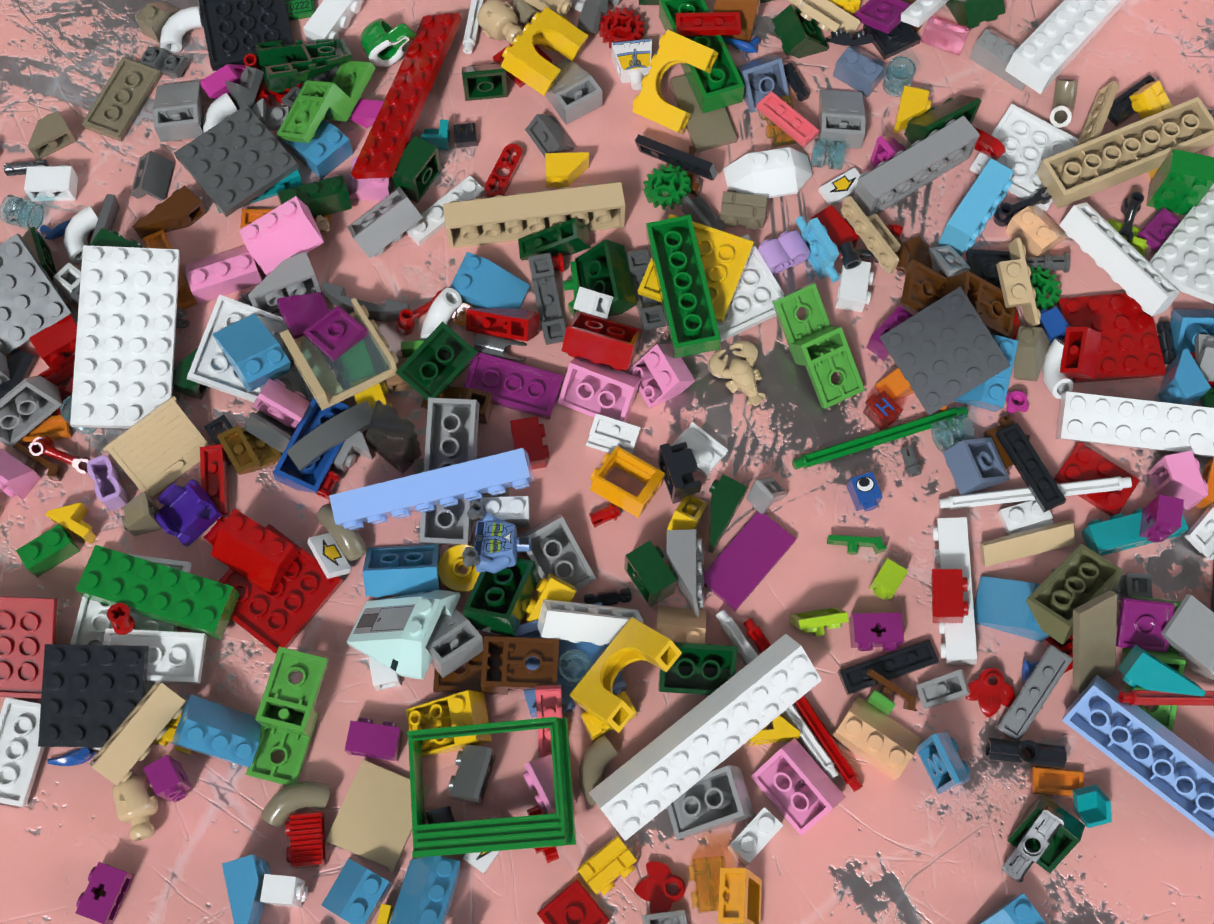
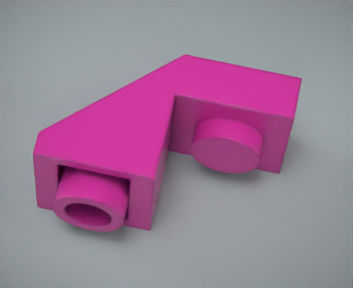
M227 64L201 80L200 84L210 98L218 99L225 93L230 96L225 81L240 85L241 75L246 66Z
M359 99L349 119L367 129L374 123L384 101Z

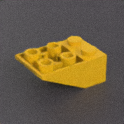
M467 690L406 709L409 731L489 723L483 692ZM491 734L421 740L422 757L463 750L465 745L479 746L492 742Z

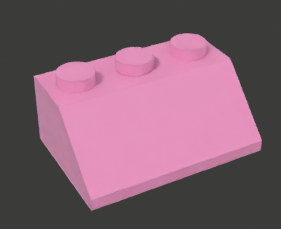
M297 196L239 230L246 248L267 276L284 259L290 258V256L296 253H308L324 243L309 207Z
M246 245L185 264L187 280L198 304L218 298L219 294L224 296L258 285L262 281L257 263L246 248Z
M574 357L569 363L558 404L594 418L597 413L625 422L634 402L641 378L616 370L605 364L592 363L586 358Z
M795 738L784 745L751 775L752 779L800 836L845 798L844 794Z

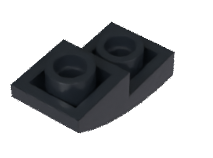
M838 29L836 32L832 31L830 32L831 36L825 37L826 42L844 46H858L874 42L873 35L865 33V30L854 33L853 38H851L850 32H843V29Z

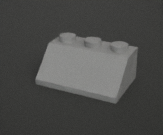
M993 28L986 29L975 42L969 59L1021 91L1026 87V84L1005 71L1013 53L1021 45Z
M399 186L347 227L353 239L366 255L371 258L372 256L380 255L385 250L384 247L389 243H395L403 236L402 233L406 230L417 227L423 217Z
M39 375L25 378L0 399V442L11 448L62 405L58 387Z

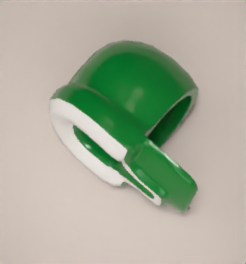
M379 18L367 25L362 31L360 37L361 46L368 60L374 66L388 67L402 58L405 53V46L416 37V32L412 31L406 24H400L392 28L384 19Z

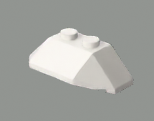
M790 147L748 153L723 169L728 190L743 194L767 196V198L797 194L813 175L808 156Z

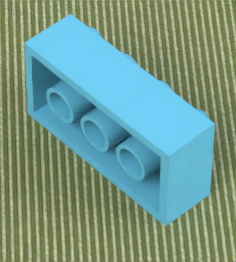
M991 158L947 222L937 245H951L960 256L968 249H972L976 238L981 235L986 227V223L988 220H991L998 205L1005 199L1008 190L1014 182L1010 180L1014 171Z

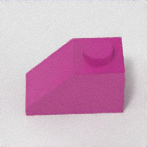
M880 136L877 138L870 162L876 168L881 162H888L899 151H906V149L894 137Z

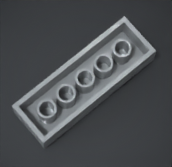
M964 116L957 120L949 121L941 130H934L926 139L916 141L906 151L901 150L895 154L893 159L888 162L883 161L873 171H867L860 175L854 190V201L867 217L873 214L878 215L968 160L980 134Z
M428 398L424 472L476 460L479 403L477 400ZM460 499L457 505L449 507L436 505L434 506L435 510L421 513L419 542L471 545L473 519L468 517L467 512L472 501Z

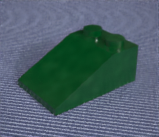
M442 321L395 373L428 402V398H438L477 358L478 352Z

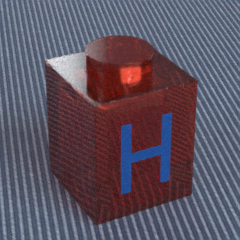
M883 390L878 395L874 393L865 401L866 407L863 413L881 431L887 429L898 420L903 410Z

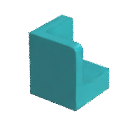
M440 119L439 129H424L421 139L434 145L438 150H449V120Z
M1097 784L1072 790L1074 812L1087 828L1112 822L1111 801Z

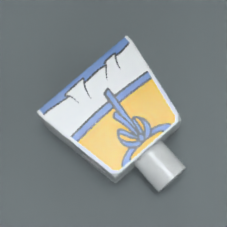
M652 39L612 43L611 57L620 82H631L633 90L642 89V80L651 69Z

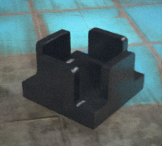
M686 442L673 446L666 443L660 445L658 464L660 470L666 473L664 481L673 504L681 502L685 496L701 491V481H695L692 474L698 471V466L690 448L687 449Z

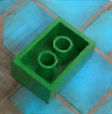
M1173 149L1149 184L1146 206L1161 210L1164 207L1168 211L1187 215L1193 206L1199 204L1214 184V157Z

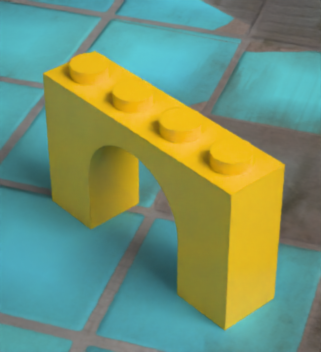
M547 6L541 13L537 12L531 21L532 24L529 22L526 24L521 33L522 35L518 34L512 42L513 46H507L502 54L504 60L501 65L502 68L543 96L554 85L561 70L540 56L533 45H547L573 61L582 50L588 38L587 34Z
M667 29L666 34H663L660 38V48L657 54H654L651 59V69L642 80V90L633 101L632 107L634 108L632 112L683 134L691 114L670 105L664 99L661 92L662 77L670 67L681 63L689 64L710 74L718 52Z
M631 617L569 696L582 709L619 733L635 712L622 699L613 694V683L618 673L628 664L640 660L648 661L667 673L682 652L671 639Z

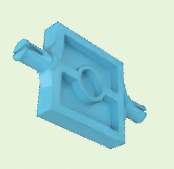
M803 216L798 217L795 223L800 228L801 237L810 250L809 263L819 279L826 278L829 275L833 283L837 282L841 278L834 268V263L839 255L837 245L831 241L825 226L821 225L818 218L809 220L807 224Z

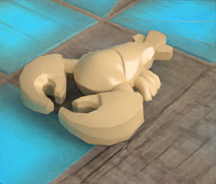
M739 341L730 345V350L740 349L741 351L735 350L732 352L738 358H734L731 361L729 369H726L729 359L728 354L725 355L724 359H720L726 352V349L715 352L709 360V370L712 375L718 378L732 379L725 383V386L732 393H735L740 388L749 397L746 403L749 406L761 404L762 400L765 399V393H758L756 381L762 380L761 372H759L758 368L752 370L758 359V350L755 345L748 341Z

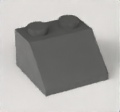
M465 745L463 751L459 750L455 765L459 766L456 776H451L448 785L452 798L482 806L496 758L493 748Z

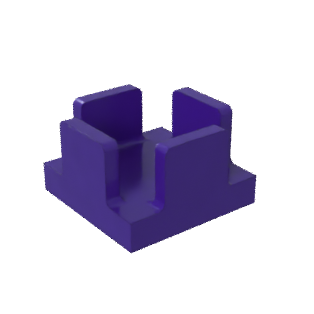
M191 479L185 486L175 483L171 484L157 498L158 502L164 504V506L154 517L167 534L176 536L182 545L189 547L222 513L199 482Z

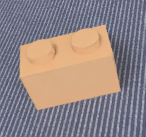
M1037 205L1027 206L1012 217L1005 230L1013 240L1021 238V242L1026 248V253L1030 257H1042L1043 254L1048 253L1068 237Z
M658 606L656 631L671 639L672 642L705 644L706 611L699 610V617H696L691 609Z

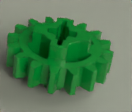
M672 164L668 168L661 165V170L654 168L653 175L647 174L648 181L643 182L645 187L643 191L648 203H653L654 208L661 205L662 210H665L666 206H670L673 209L675 203L681 206L680 200L687 193L691 192L690 178L686 170L682 171L680 166L674 169Z
M1029 266L1031 270V286L1036 292V308L1039 311L1046 308L1051 310L1060 299L1059 296L1062 290L1058 288L1061 282L1054 281L1057 275L1050 276V269H1046L1044 272L1041 266H1038L1036 270ZM1048 293H1050L1049 298L1046 299L1045 297L1047 296Z

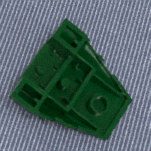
M316 39V44H303V40H296V44H283V40L255 43L260 70L264 72L263 79L269 91L276 93L293 88L352 59V53L343 39Z

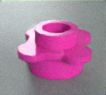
M1007 392L1005 401L1008 413L1014 414L1016 411L1026 412L1029 409L1025 392Z

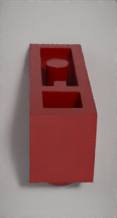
M467 308L466 331L528 342L539 334L540 312L523 309Z

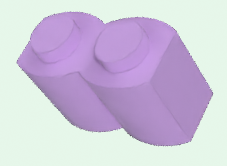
M797 230L785 231L778 239H767L758 247V252L773 275L803 263L810 254L808 246Z
M101 455L87 462V470L90 477L95 481L94 488L98 499L110 511L128 504L127 492L120 484V473L108 457Z

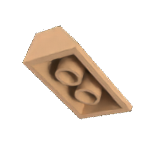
M857 696L832 735L833 739L894 781L902 775L921 741L920 737L859 696Z

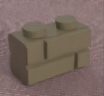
M723 191L720 221L727 227L740 225L746 226L751 230L763 228L767 196Z

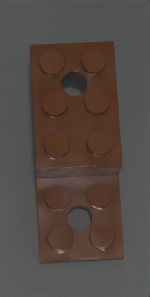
M916 260L908 262L901 299L902 304L920 312L961 286L989 332L993 335L1011 339L1016 307H1005L1001 289L968 270L946 278Z
M484 636L483 652L466 662L467 669L465 672L458 674L453 671L442 678L435 669L433 691L460 693L471 690L483 692L484 694L508 695V689L536 690V686L557 685L559 639ZM529 658H537L540 661V666L536 670H529L526 667V662Z

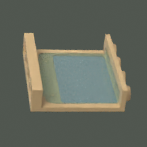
M356 298L351 299L355 311L350 313V315L368 329L369 335L334 362L304 336L294 340L288 329L279 333L287 352L321 410L327 409L397 375L395 373L397 371L396 364L399 361L394 351H388L389 345L385 337L378 335L379 329L373 319L369 321L368 317L370 316L364 304L360 306Z

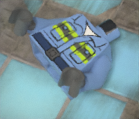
M477 500L472 501L467 515L473 520L480 518V521L476 523L474 548L466 547L462 553L464 557L463 564L466 567H471L475 564L477 572L488 571L490 573H497L507 567L516 565L517 552L531 551L530 537H518L514 524L498 519L487 511L482 512L483 504Z

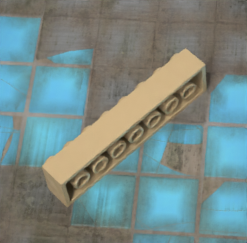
M1196 97L1043 159L1036 174L1043 186L1047 187L1046 191L1049 196H1052L1051 199L1057 209L1161 167L1173 149L1195 153L1214 144V119L1200 98Z
M607 182L601 185L587 184L576 188L564 187L559 190H540L534 193L521 192L510 196L497 195L493 198H474L468 201L443 203L450 249L518 241L520 238L573 218L578 219L584 224L589 232L624 228L625 201L621 182Z

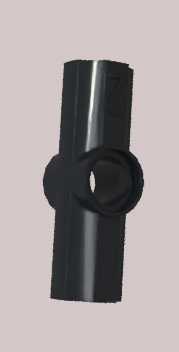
M988 738L985 746V755L988 761L1014 763L1022 767L1031 765L1064 769L1067 761L1065 746L1035 743L1031 740L1014 741ZM1021 748H1026L1030 752V759L1022 756Z

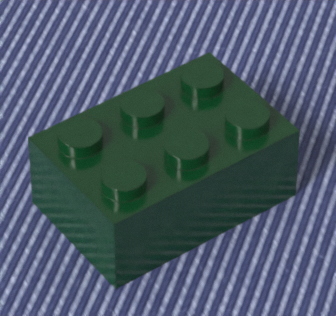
M517 558L516 565L507 567L497 573L480 572L463 608L464 616L476 630L511 637L515 636L539 581L535 561Z

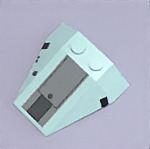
M433 590L366 601L347 640V644L368 657L371 656L383 666L393 669L400 676L423 680L433 659L425 648L440 614L452 616L461 595L458 592Z

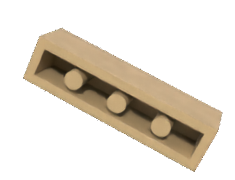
M157 680L90 761L89 765L115 785H118L120 781L124 783L132 774L133 769L131 768L138 760L142 761L148 755L151 743L155 739L159 740L165 734L168 722L172 718L176 719L184 710L182 705L185 703V700Z

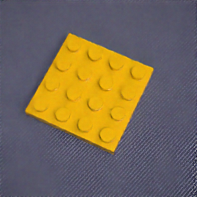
M669 214L668 219H670V218H675V217H678V216H675V215H673V214ZM693 222L717 322L723 323L754 242ZM651 258L639 286L638 294L662 302Z

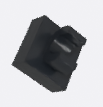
M475 123L454 125L456 148L478 146Z

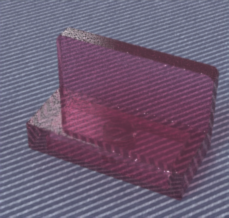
M932 15L927 22L921 42L952 54L960 55L971 29Z

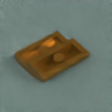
M238 425L217 435L238 475L267 468L277 464L281 458L278 450L246 431L245 427L240 428Z

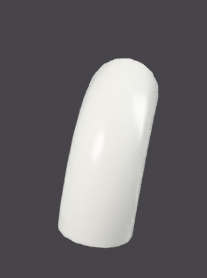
M199 6L179 10L168 18L161 30L160 48H164L168 53H177L182 49V38L186 32L195 28H203Z
M227 93L221 95L209 106L203 120L204 133L238 111Z
M90 205L72 217L65 229L64 246L69 259L76 264L82 263L83 245L88 246V236L95 229L98 221Z
M445 288L433 301L423 322L420 340L425 341L442 321L446 325L448 324L452 314L462 303L461 296L456 290Z
M1054 338L1043 362L1042 375L1044 384L1055 398L1061 399V393L1072 391L1073 382L1067 375L1060 373L1064 342Z

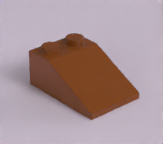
M715 0L713 12H740L741 35L721 36L750 42L757 23L760 0Z

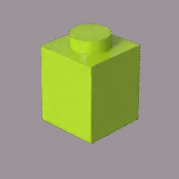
M887 558L869 588L873 590L877 597L890 601L907 575L908 570Z

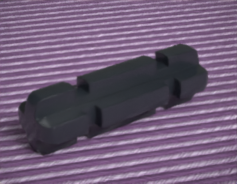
M792 63L784 65L785 76L788 77L787 80L793 91L797 93L798 100H807L810 93L804 87L805 84L798 72L795 71L794 65Z
M45 159L37 160V162L33 160L16 162V164L13 162L5 163L4 173L7 176H14L16 173L18 175H25L27 167H36L37 165L49 166Z
M1161 321L1156 327L1157 333L1160 334L1158 339L1164 364L1167 365L1171 364L1176 358V353L1173 352L1175 350L1173 336L1169 332L1171 331V324L1169 321Z
M623 588L618 592L617 590L599 592L597 595L593 593L584 596L585 604L592 605L601 602L602 606L618 604L619 601L625 603L632 600L630 588Z

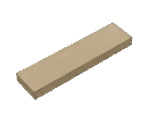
M1115 81L1098 90L1077 146L1100 137L1119 88Z
M1071 520L980 542L982 564L987 567L1074 545V523Z

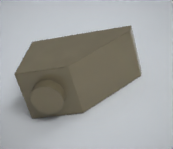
M167 1L151 2L140 11L135 19L144 35L160 42L162 27L169 17L182 9Z
M56 111L38 120L28 148L36 160H41L76 142L59 111Z
M1020 326L1016 341L1019 342L1014 360V378L1017 380L1037 381L1050 341L1042 328Z
M146 492L140 493L123 507L125 516H122V523L124 529L129 530L133 536L163 529L154 517L159 513V507Z

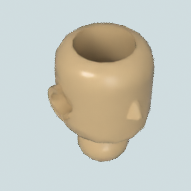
M488 0L481 6L478 12V24L483 29V33L490 39L507 40L512 45L515 37L518 34L522 35L523 28L518 26V17L513 11L514 8L506 1Z
M147 775L130 776L124 783L120 781L118 785L114 784L112 795L116 815L121 822L131 824L130 838L133 841H141L153 837L155 828L150 823L149 818L158 811V796L155 794Z

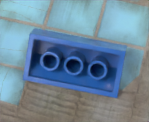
M313 397L273 471L274 479L295 490L317 494L344 441L322 454L318 461L302 471H299L286 451L311 431L351 407L339 402L327 409L321 410Z

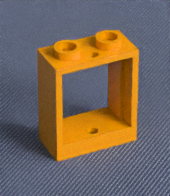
M616 446L612 453H606L601 463L602 466L600 468L596 467L590 476V480H592L590 491L639 518L660 489L666 473ZM614 466L646 484L638 497L606 480Z
M720 868L719 924H760L762 879L747 868ZM729 893L730 899L726 900L725 895Z

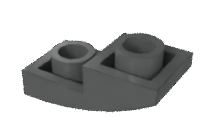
M585 0L578 22V29L585 33L598 34L600 15L607 12L608 0Z
M148 46L139 63L161 70L163 75L180 78L189 61L185 56L168 54L164 48Z

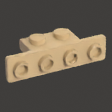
M787 0L802 11L800 14L802 17L809 21L812 18L819 22L817 26L826 32H829L830 29L834 32L838 29H843V32L848 31L852 36L860 24L859 19L829 0Z
M851 196L846 197L841 208L843 217L854 228L856 234L860 236L868 250L876 257L881 267L888 274H892L899 262L895 252L899 250L901 245L877 214L867 217Z
M1015 238L1008 245L1011 260L1002 261L996 265L1005 307L1022 306L1026 327H1036L1040 324L1041 315L1039 309L1036 308L1035 289L1031 286V270L1026 264V248L1022 244L1021 238Z

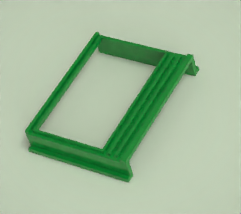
M547 717L407 731L413 833L412 858L576 845L567 718ZM550 728L555 814L425 824L421 740Z

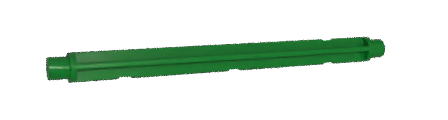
M966 406L953 407L800 455V458L792 460V465L795 470L800 468L806 469L823 462L958 421L961 417L968 415V410Z

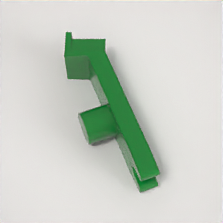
M576 261L570 262L572 280L563 281L564 291L573 290L574 300L568 303V309L572 316L579 311L573 309L579 290Z
M828 535L827 544L847 546V554L850 555L858 554V547H872L875 554L885 552L887 549L881 536L874 538Z

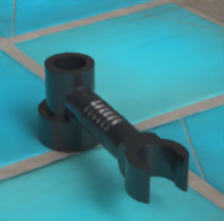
M1047 187L1039 189L1033 196L1013 205L1003 203L994 214L993 220L995 224L1001 227L1007 226L1014 213L1023 210L1027 206L1040 203L1047 204L1052 196L1047 198L1041 196V194L1046 192Z
M1133 192L1121 205V212L1125 215L1122 229L1118 233L1126 236L1128 243L1133 238L1132 225L1134 218L1141 209V203L1144 201V196L1140 192Z
M846 242L839 246L843 256L842 263L847 270L859 266L862 263L861 258L871 259L875 263H879L871 251L854 249L852 242Z

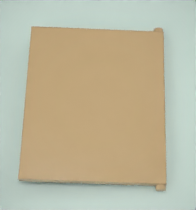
M174 396L170 397L103 447V450L105 452L108 451L141 492H146L150 498L200 462V447L210 446L175 402L177 399Z
M362 760L325 841L389 868V872L393 873L412 831L410 779ZM429 784L423 785L424 801L431 787Z

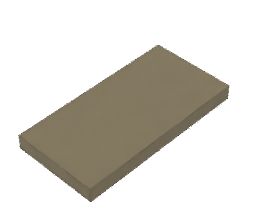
M122 57L82 122L83 128L122 142L162 76L161 70Z
M683 75L670 79V86L679 109L691 114L686 129L692 145L695 147V153L736 143L737 137L725 107L703 114L686 76Z
M1112 590L1073 610V690L1078 694L1097 675L1105 680L1115 674L1117 593Z

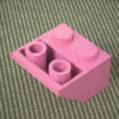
M656 344L628 370L629 374L641 378L638 390L649 408H653L680 395L695 382L681 357L674 358L671 344Z
M0 448V490L11 498L16 495L24 500L41 477L33 469Z
M1192 450L1164 456L1148 471L1155 494L1184 499L1183 510L1185 511L1192 509L1208 495L1207 483L1202 479L1199 471V462L1194 457Z
M551 754L524 764L526 772L522 773L530 791L535 789L538 794L534 797L541 812H547V814L556 813ZM573 795V804H575L576 799Z

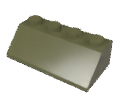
M1080 544L1027 598L1026 602L1041 630L1061 644H1064L1073 634V610L1109 590L1114 591L1124 570L1085 545Z

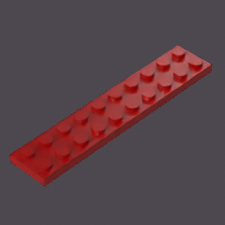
M459 12L423 16L416 31V37L412 40L351 171L354 179L390 178L393 176L462 21Z

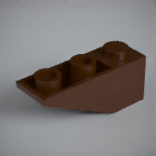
M184 185L174 191L164 202L156 205L149 214L140 218L133 225V228L138 237L142 239L162 229L167 233L189 227L204 216L207 211L202 201Z
M448 387L438 397L477 400L479 403L478 423L488 424L494 406L492 393L466 387ZM423 398L421 408L428 409V402Z

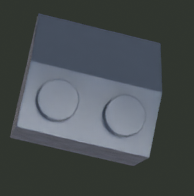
M849 46L837 60L833 77L869 97L891 69V65L858 46Z
M769 55L736 67L745 86L743 99L751 113L758 111L756 109L757 103L771 91L783 101L790 100L781 57Z
M992 437L962 440L942 452L961 495L976 493L1010 480Z

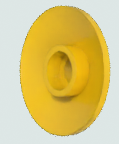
M469 545L451 547L442 555L439 561L440 579L446 587L453 591L467 592L472 590L480 572L476 571L475 564L471 567H466L463 564L464 557L462 553L466 547H472ZM465 567L468 570L465 574H460L459 569Z

